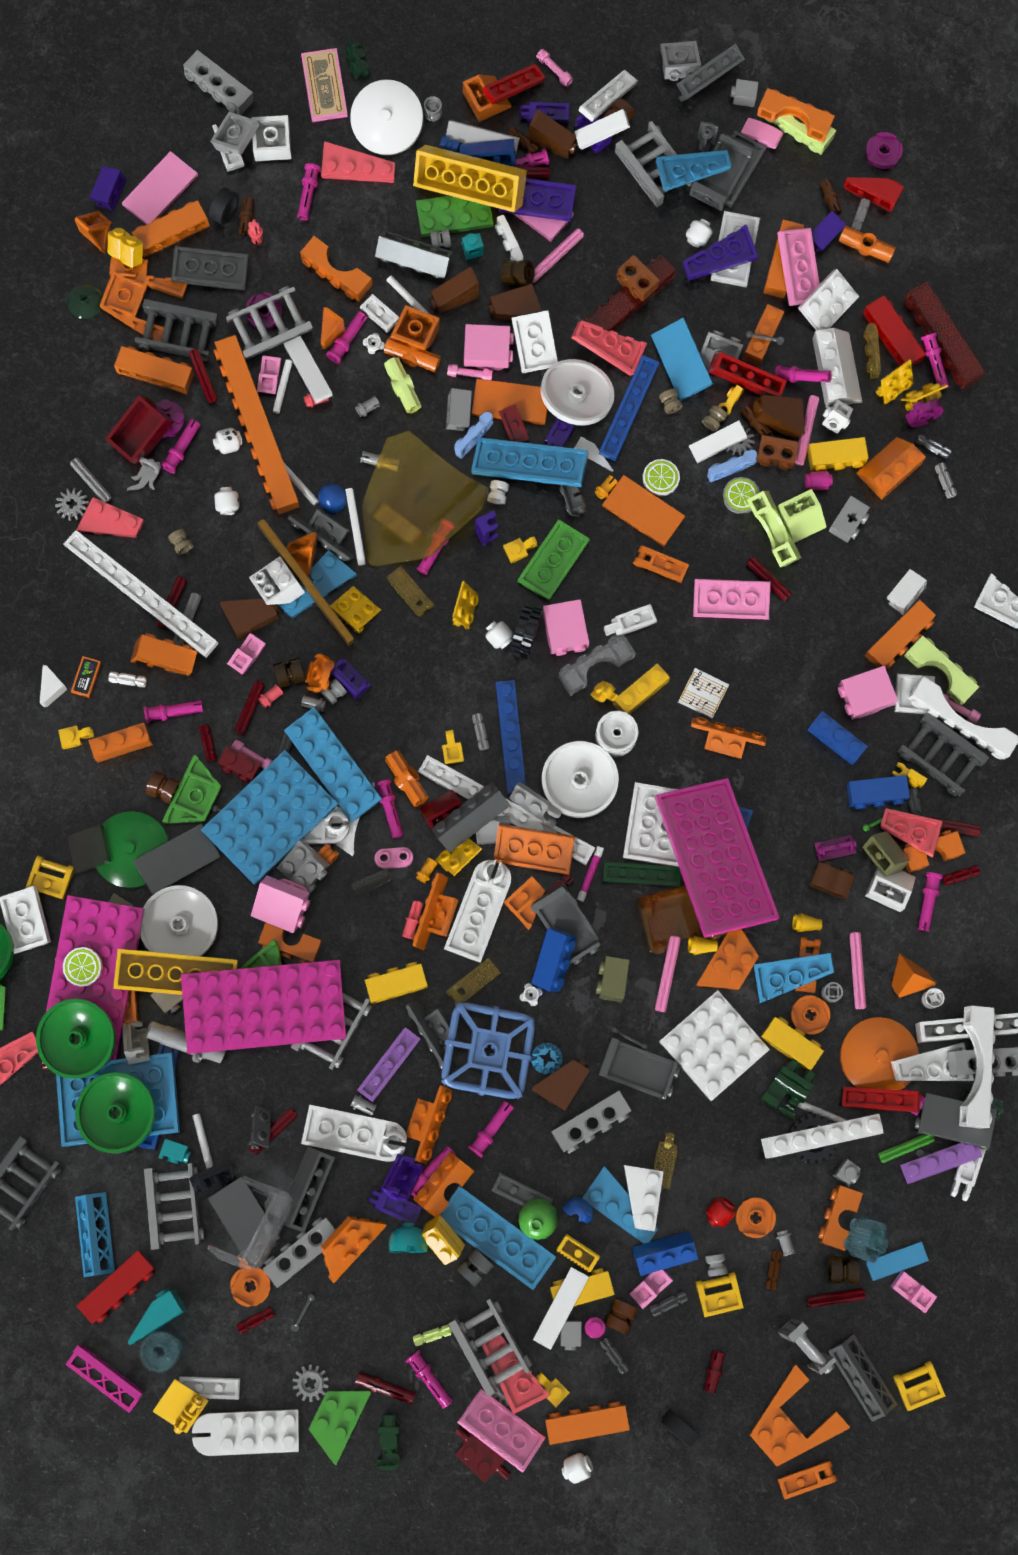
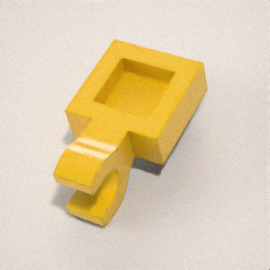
M738 385L735 388L732 386L727 393V397H729L727 402L719 404L718 407H727L726 413L729 416L733 406L737 403L745 389Z
M531 537L523 543L519 538L503 545V548L512 564L528 557L527 551L538 545L535 537Z
M605 681L598 683L590 694L595 700L602 703L606 699L613 702L618 697L614 693V686Z
M76 725L58 730L61 746L64 750L81 746L82 739L94 737L91 727L79 730V727Z
M453 730L445 731L447 744L442 745L445 765L464 762L461 742L455 743Z
M900 762L896 766L901 769V773L895 771L891 773L893 777L906 775L908 785L914 788H921L927 781L926 777L913 769H908Z
M542 1372L535 1377L545 1387L544 1390L550 1395L547 1399L555 1407L570 1393L556 1378L550 1381Z

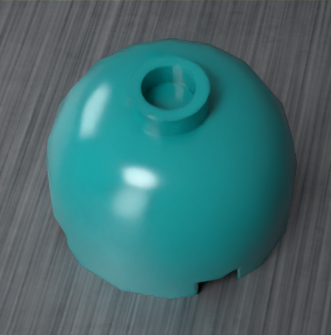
M402 1223V1227L392 1231L389 1237V1252H427L428 1244L422 1236L423 1230L419 1227H414V1223Z

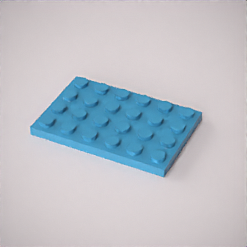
M284 750L213 817L201 831L256 885L292 850L300 839H304L338 806V803Z
M173 1053L150 1055L149 1061L131 1065L128 1064L126 1058L109 1060L99 1072L80 1079L64 1078L56 1074L61 1147L88 1144L81 1136L76 1124L75 1111L78 1098L83 1089L92 1080L103 1074L113 1072L125 1073L138 1078L152 1093L156 1106V1117L153 1128L148 1136L180 1133Z

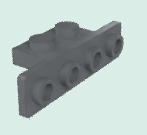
M321 509L316 510L309 523L296 514L289 515L287 518L295 528L306 531V535L315 532L317 540L322 543L321 545L327 550L336 552V556L341 560L349 561L354 559L355 555L341 546L349 529Z
M417 1001L407 1004L408 1015L418 1026L419 1033L424 1036L430 1051L434 1053L438 1059L439 1066L442 1068L446 1050L445 1040L448 1039L450 1021L442 1008H438L426 1016ZM456 1033L455 1041L461 1042V1039ZM453 1060L451 1061L450 1071L457 1068Z

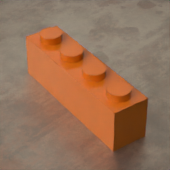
M197 200L187 203L183 208L170 211L168 215L162 218H155L145 226L137 227L135 231H132V235L142 241L143 257L145 258L209 227V222Z
M783 220L780 231L803 229L804 225ZM777 239L763 293L784 299L787 290L779 240Z
M121 346L114 365L116 372L184 394L188 393L194 377L193 369L189 364L183 362L180 364L175 363L167 357L159 358L151 352H139L131 346L127 348Z
M919 600L865 654V657L877 668L885 666L889 669L896 662L894 658L898 654L902 656L909 649L907 645L910 642L914 644L922 636L920 632L923 629L927 631L935 623L932 620L936 615Z
M615 1401L608 1403L609 1407L601 1408L600 1405L589 1406L587 1411H581L580 1408L568 1410L569 1414L561 1415L560 1412L548 1414L549 1417L545 1418L549 1444L629 1431L625 1404Z

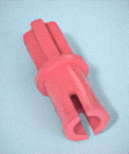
M252 219V222L248 223V234L254 244H256V241L258 244H261L263 242V229L255 219Z
M413 901L409 916L405 918L406 924L402 937L413 940L418 923H420L418 920L423 907L422 902Z

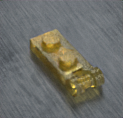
M871 323L867 325L863 334L864 339L868 343L865 346V353L869 355L867 373H870L871 379H878L881 374L877 326Z
M402 566L387 576L390 584L419 618L424 614V611L434 607L432 601L423 593ZM421 600L423 603L417 606L416 603Z
M487 958L449 988L446 993L449 997L452 996L455 1004L466 1002L501 973L492 961ZM461 987L466 992L463 996L458 993Z

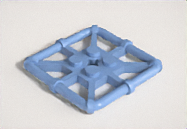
M458 1002L455 1004L448 1039L445 1040L446 1050L442 1067V1083L451 1088L475 1092L481 1096L486 1094L507 1099L521 1098L526 1085L529 1061H532L531 1050L535 1032V1019L524 1013L499 1009V1006L489 1007L469 1002ZM466 1010L491 1015L490 1029L477 1028ZM460 1014L472 1030L470 1044L455 1041ZM498 1016L523 1021L521 1025L508 1034L496 1032ZM527 1027L523 1054L509 1052L511 1038ZM488 1045H491V1049L494 1050V1052L490 1053V1055L487 1056L486 1052H484V1048H487ZM454 1047L469 1049L466 1064L449 1075ZM508 1057L522 1060L517 1086L506 1071ZM470 1067L482 1070L479 1085L453 1080ZM488 1072L500 1073L512 1091L486 1087Z

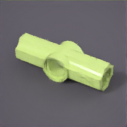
M399 357L389 359L384 363V366L391 379L396 396H399L406 413L418 411L421 408V404L414 391L415 388L409 374H406Z

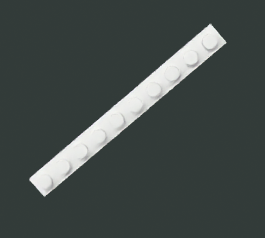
M77 530L64 543L65 547L207 658L219 644L214 638Z
M428 755L418 770L419 774L448 790H453L455 794L466 800L473 797L484 787ZM508 799L506 800L511 806L497 816H510V824L513 826L571 835L557 826H547L542 820ZM575 837L572 858L586 866L595 847Z

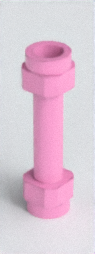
M541 49L537 53L536 57L542 64L545 63L560 78L559 81L567 87L573 82L571 74L568 71L564 72L550 58V54L547 51Z
M449 364L447 375L451 377L463 375L491 381L493 370L486 368L481 371L460 368L457 364Z
M943 694L954 711L967 717V721L976 724L981 716L978 711L974 709L970 711L950 700L948 695Z
M235 740L231 746L232 749L261 762L263 770L272 762L269 758L264 759L246 748L245 744L241 741Z

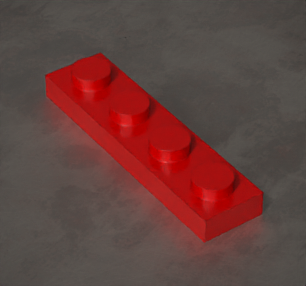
M533 64L484 86L482 92L493 105L544 82L546 77L538 66Z
M843 1087L842 1107L920 1112L921 1092Z

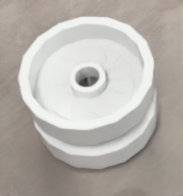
M612 711L605 714L597 725L595 733L596 744L612 757H621L628 754L635 746L638 737L637 723L626 712Z

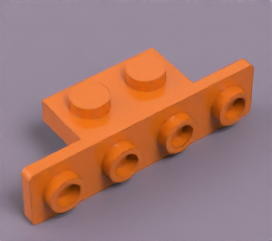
M702 717L692 718L691 727L709 731L704 747L706 750L741 759L746 741L762 746L766 744V737L759 732H746L743 728L727 727L726 724L721 722H708L707 719Z
M438 872L432 881V888L426 899V906L420 917L418 930L413 937V946L423 951L425 950L430 933L447 937L459 901L456 898L443 895L448 877Z
M439 1086L434 1103L417 1099L406 1132L407 1137L420 1141L415 1161L426 1165L432 1157L435 1141L438 1139L448 1103L452 1098L453 1090L446 1086Z

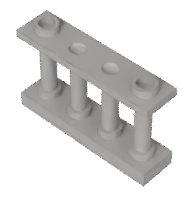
M651 121L648 124L647 134L630 145L625 144L623 140L616 143L615 153L657 208L663 204L664 193L667 191H664L662 186L657 187L653 179L660 176L658 168L651 173H646L643 165L662 153L666 156L677 154L663 137L660 127L655 126ZM654 139L659 147L642 158L636 159L633 151Z
M283 287L274 296L240 311L234 309L228 313L229 316L226 317L227 323L234 321L245 344V350L242 351L245 360L313 329L310 321L305 322V320H302L291 297V294L295 293L294 287ZM282 298L285 299L296 323L295 328L290 330L285 327L274 304L275 301ZM266 305L279 330V335L273 338L271 335H268L257 309ZM248 313H251L262 337V343L257 345L251 342L240 318Z
M342 992L343 1002L358 1009L359 1013L354 1021L344 1016L345 1025L350 1029L346 1039L332 1040L341 1045L335 1056L310 1042L292 1044L291 1048L297 1052L301 1049H307L331 1062L329 1069L339 1068L344 1059L341 1056L363 1015L367 1016L372 1008L369 1005L371 1002L369 999L366 998L363 1004Z
M194 1163L188 1164V1170L158 1174V1172H155V1168L144 1169L151 1250L162 1249V1244L165 1242L194 1238L195 1244H202L201 1240L204 1239V1229L200 1227L198 1199L190 1180V1190L160 1194L156 1188V1184H159L160 1181L190 1178L199 1173L198 1167H194ZM191 1198L192 1210L165 1214L158 1210V1204H161L163 1201ZM193 1218L194 1230L168 1234L160 1232V1224H163V1222Z
M489 1299L486 1302L490 1308L465 1323L454 1320L449 1323V1326L486 1395L491 1397L498 1393L496 1390L497 1384L524 1369L526 1374L533 1372L530 1368L533 1365L529 1357L523 1355L501 1315L503 1310L500 1304ZM492 1315L495 1316L499 1323L498 1327L474 1341L469 1340L466 1335L469 1329ZM502 1333L505 1334L509 1342L508 1345L484 1359L478 1357L476 1351H478L480 1346ZM514 1351L519 1362L495 1377H489L486 1371L488 1366Z
M791 1318L777 1332L782 1338L795 1342L811 1360L807 1365L809 1369L821 1375L823 1373L828 1374L835 1367L834 1363L837 1360L823 1352L820 1353L806 1337L807 1333L805 1331L809 1328L803 1322Z

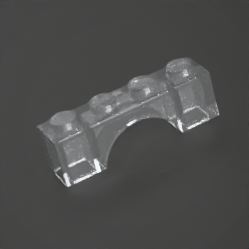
M624 634L613 636L608 640V644L595 647L592 650L593 653L588 656L584 654L576 659L577 662L571 666L567 664L560 669L561 672L558 678L570 696L587 686L586 674L594 664L610 662L619 667L635 657V651Z

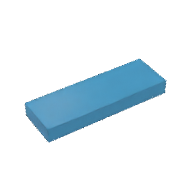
M918 1242L865 1261L872 1281L929 1260L922 1242Z

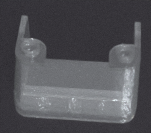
M243 1176L242 1180L253 1191L268 1196L264 1204L266 1212L248 1248L241 1251L238 1256L208 1245L207 1249L218 1259L249 1270L260 1268L265 1263L293 1207V1198L283 1190Z

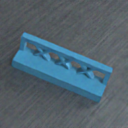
M106 1192L76 1196L84 1277L113 1273L115 1268ZM100 1197L101 1206L97 1210L93 1205V1198ZM98 1217L103 1221L101 1230L96 1227L95 1223ZM100 1237L105 1241L103 1250L98 1247ZM102 1258L107 1261L108 1270L101 1271L100 1261Z

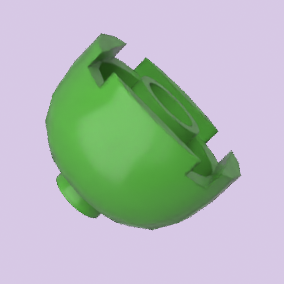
M536 1198L529 1200L521 1208L518 1222L524 1235L531 1239L542 1240L553 1234L558 1225L559 1216L557 1209L549 1201Z

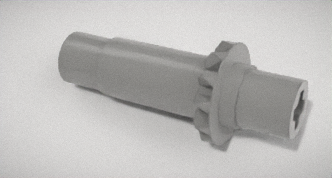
M154 1021L150 1022L145 1038L187 1053L185 1031ZM225 1051L195 1053L191 1055H193V1061L197 1063L201 1059L221 1063Z

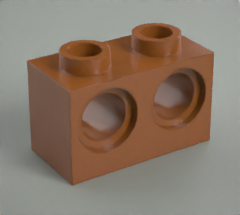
M634 255L617 271L619 283L623 286L626 285L630 289L631 294L642 302L659 286L660 280ZM632 271L634 275H628L626 272ZM639 284H646L648 287L641 288Z
M762 435L756 462L763 466H778L782 470L793 469L799 442ZM768 449L772 454L767 455L763 450ZM782 453H788L790 458H784Z

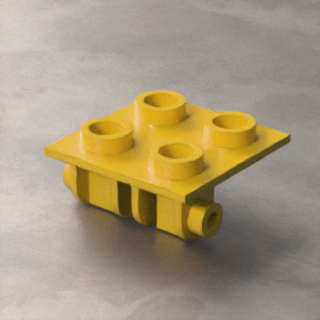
M909 359L881 380V386L878 387L876 393L879 397L883 396L884 404L894 400L900 393L908 390L914 384L911 360Z
M929 383L922 386L923 389L918 392L913 390L906 393V397L902 398L901 401H907L905 405L906 410L911 411L914 409L913 405L917 402L923 401L926 403L935 398L939 399L942 397L940 390L948 386L940 385V383Z
M462 581L452 621H454L453 625L458 627L463 625L469 630L470 624L473 622V613L475 606L478 604L479 594L464 581Z
M354 586L330 605L335 614L341 618V621L345 620V624H349L354 629V632L361 633L364 629L363 626L381 611L378 606Z
M468 838L452 852L449 853L447 849L442 851L435 861L446 872L449 871L455 876L482 848Z
M174 1379L153 1412L173 1424V1430L177 1434L181 1432L187 1433L209 1400Z

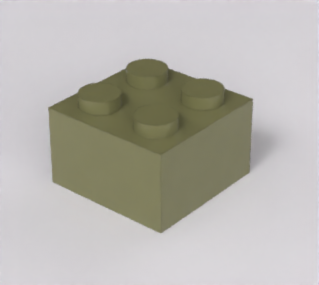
M606 956L604 961H601L598 974L602 975V978L598 980L596 986V994H599V999L617 1002L624 1000L629 967L628 959Z

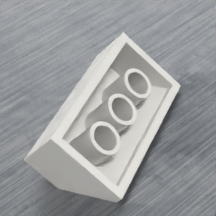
M836 328L816 330L812 340L818 370H831L832 374L830 383L821 382L825 408L828 406L832 407L837 399L846 405L862 403L849 332Z

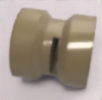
M676 389L667 390L659 395L661 402L665 405L664 410L666 414L675 413L683 407L681 401L677 398L678 393Z
M713 405L709 410V415L704 417L702 423L711 431L717 432L720 428V423L725 421L728 415L723 409Z
M185 529L176 530L168 536L170 542L175 546L174 550L177 555L184 554L193 548L191 540L187 539Z

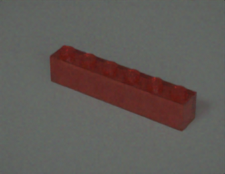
M661 254L657 258H652L647 263V268L660 280L658 288L642 302L631 294L630 289L626 285H622L621 290L617 294L613 293L604 306L600 305L594 311L595 314L592 317H587L583 321L600 326L607 331H615L674 278L676 269ZM639 284L641 288L648 287L646 284Z
M928 282L908 291L905 297L907 307L912 309L917 323L921 324L924 328L925 335L937 332L938 346L942 349L940 355L944 360L945 367L952 372L955 383L964 389L981 380L985 374L983 368Z

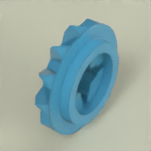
M542 1043L532 1052V1065L541 1074H552L562 1064V1053L552 1043ZM550 1051V1058L555 1062L548 1061L544 1067V1059L539 1057V1055L545 1056Z

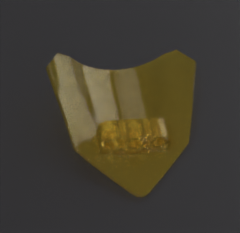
M409 430L386 438L362 504L367 561L372 566H382L431 557L447 540L483 509L489 489L451 466Z

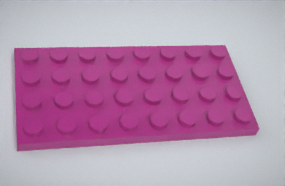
M726 778L657 794L655 800L704 938L778 920L777 909L729 779Z
M67 895L46 1012L57 1003L69 999H85L98 1004L107 1012L114 1024L116 1044L110 1060H117L123 1033L122 1025L125 1021L130 990L113 989L117 950H138L145 908ZM87 947L96 951L100 956L103 970L99 979L92 985L80 987L73 985L66 979L63 973V962L70 951L75 948Z
M340 960L181 974L187 1054L346 1039Z

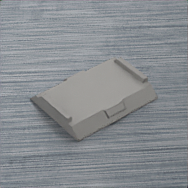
M510 816L495 817L477 831V845L496 844L498 825H510Z

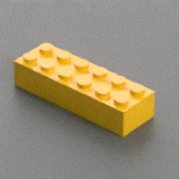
M424 145L416 153L413 186L516 212L523 205L527 170Z
M118 949L113 989L182 995L181 974L237 969V960Z

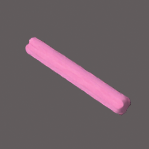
M579 228L571 233L534 268L535 276L533 283L541 278L584 237V233Z
M811 395L809 397L804 417L805 435L799 438L795 465H804L818 407V396Z
M860 932L850 933L855 1008L865 1009L866 996Z
M670 936L655 1006V1010L659 1012H665L667 1008L681 938L678 936Z

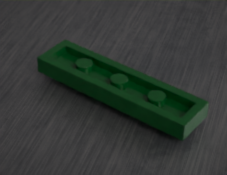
M604 862L603 882L680 887L681 871L679 867Z

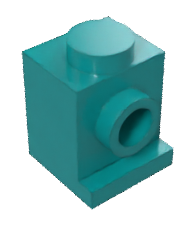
M470 233L462 238L461 246L466 260L484 255V246L480 233Z
M165 1139L158 1158L165 1160L167 1156V1161L175 1164H179V1161L188 1163L191 1156L190 1147Z

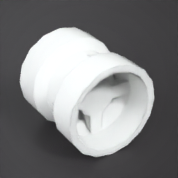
M499 480L491 481V492L488 494L487 500L494 504H505V494L508 492L509 484Z
M937 988L925 991L921 998L922 1004L928 1009H935L941 1006L945 999L943 992Z

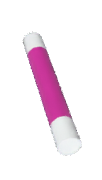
M597 846L576 899L580 902L585 900L604 848Z

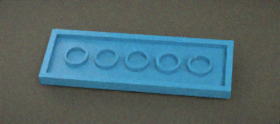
M478 437L471 472L475 475L582 487L589 453L588 450Z
M315 707L284 730L351 822H354L383 800Z
M459 1186L448 1201V1206L441 1213L443 1219L457 1235L534 1290L556 1256L533 1239L524 1235L522 1231Z

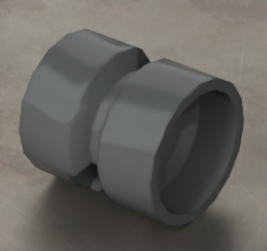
M475 1248L468 1256L469 1260L463 1261L457 1268L458 1272L474 1287L483 1279L482 1275L487 1274L494 1267ZM473 1266L477 1268L475 1272L471 1271Z

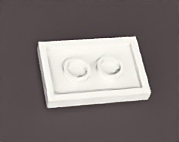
M834 269L798 309L815 330L829 329L859 296L838 269Z
M548 310L511 318L522 373L547 369L558 362Z
M37 886L0 897L6 928L14 944V954L51 943Z

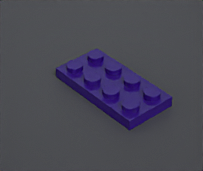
M526 178L522 207L516 212L499 209V212L571 222L576 185Z

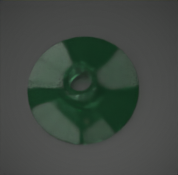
M81 284L69 292L67 307L73 316L79 319H91L101 312L100 303L103 295L97 287L90 284ZM83 297H87L86 301H81Z

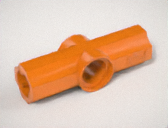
M845 226L838 241L857 249L861 255H871L887 263L890 262L896 248L876 239L872 233L864 234L848 226ZM867 242V243H869L871 246H866V245H864V243Z
M392 337L387 339L384 353L396 358L399 357L406 365L411 367L419 366L432 372H436L441 360L439 355Z
M396 750L386 756L385 761L395 776V784L399 789L405 791L414 807L424 804L429 796L418 781L420 778L419 774L413 767L408 765L400 751Z

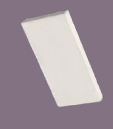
M724 211L718 242L747 224L755 246L760 218ZM751 262L712 273L711 281L747 287Z

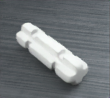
M110 672L109 682L111 683L119 682L124 685L146 686L147 678L145 676L136 677V675L119 674L118 672Z

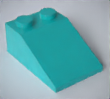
M168 1288L155 1295L157 1299L151 1303L129 1338V1345L138 1342L187 1311L175 1289L169 1290Z

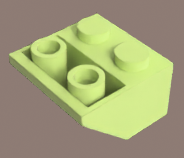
M812 489L779 504L777 507L794 543L826 528L821 505Z

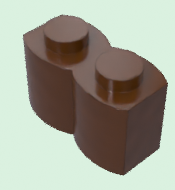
M828 861L818 862L809 885L845 900L848 897L855 876L851 875L852 872L847 869L841 868L838 870L834 868V864Z

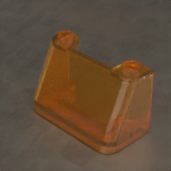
M686 886L642 896L637 899V906L650 953H663L668 947L670 936H678L683 940L703 935ZM726 933L710 936L709 938L712 940L719 939L722 935H726Z

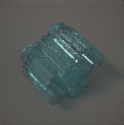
M864 1217L854 1218L850 1222L851 1231H849V1236L844 1241V1248L849 1250L850 1255L875 1263L881 1253L884 1254L888 1248L889 1242L885 1237L887 1225Z
M158 1330L143 1339L142 1345L139 1346L141 1349L139 1350L141 1353L139 1357H142L140 1361H143L142 1364L145 1365V1368H149L148 1371H157V1373L168 1371L180 1360L182 1344L178 1340L179 1338H175V1334L172 1335V1332L168 1333V1330ZM162 1346L164 1348L163 1351L165 1352V1354L159 1356V1351L156 1350V1348H160Z

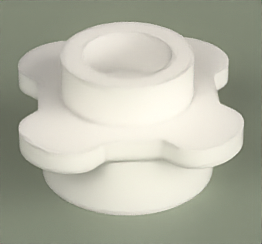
M373 333L363 340V345L368 348L369 354H375L377 350L383 349L385 346L377 333Z
M528 983L524 986L525 990L520 995V1000L530 1003L531 1006H536L539 996L542 995V990L540 988L536 989Z

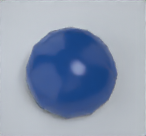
M330 483L324 485L318 493L320 507L327 513L336 514L341 512L347 504L346 493L339 484Z
M572 1198L562 1206L569 1216L578 1214L579 1222L584 1221L586 1224H589L593 1220L592 1207L583 1198Z

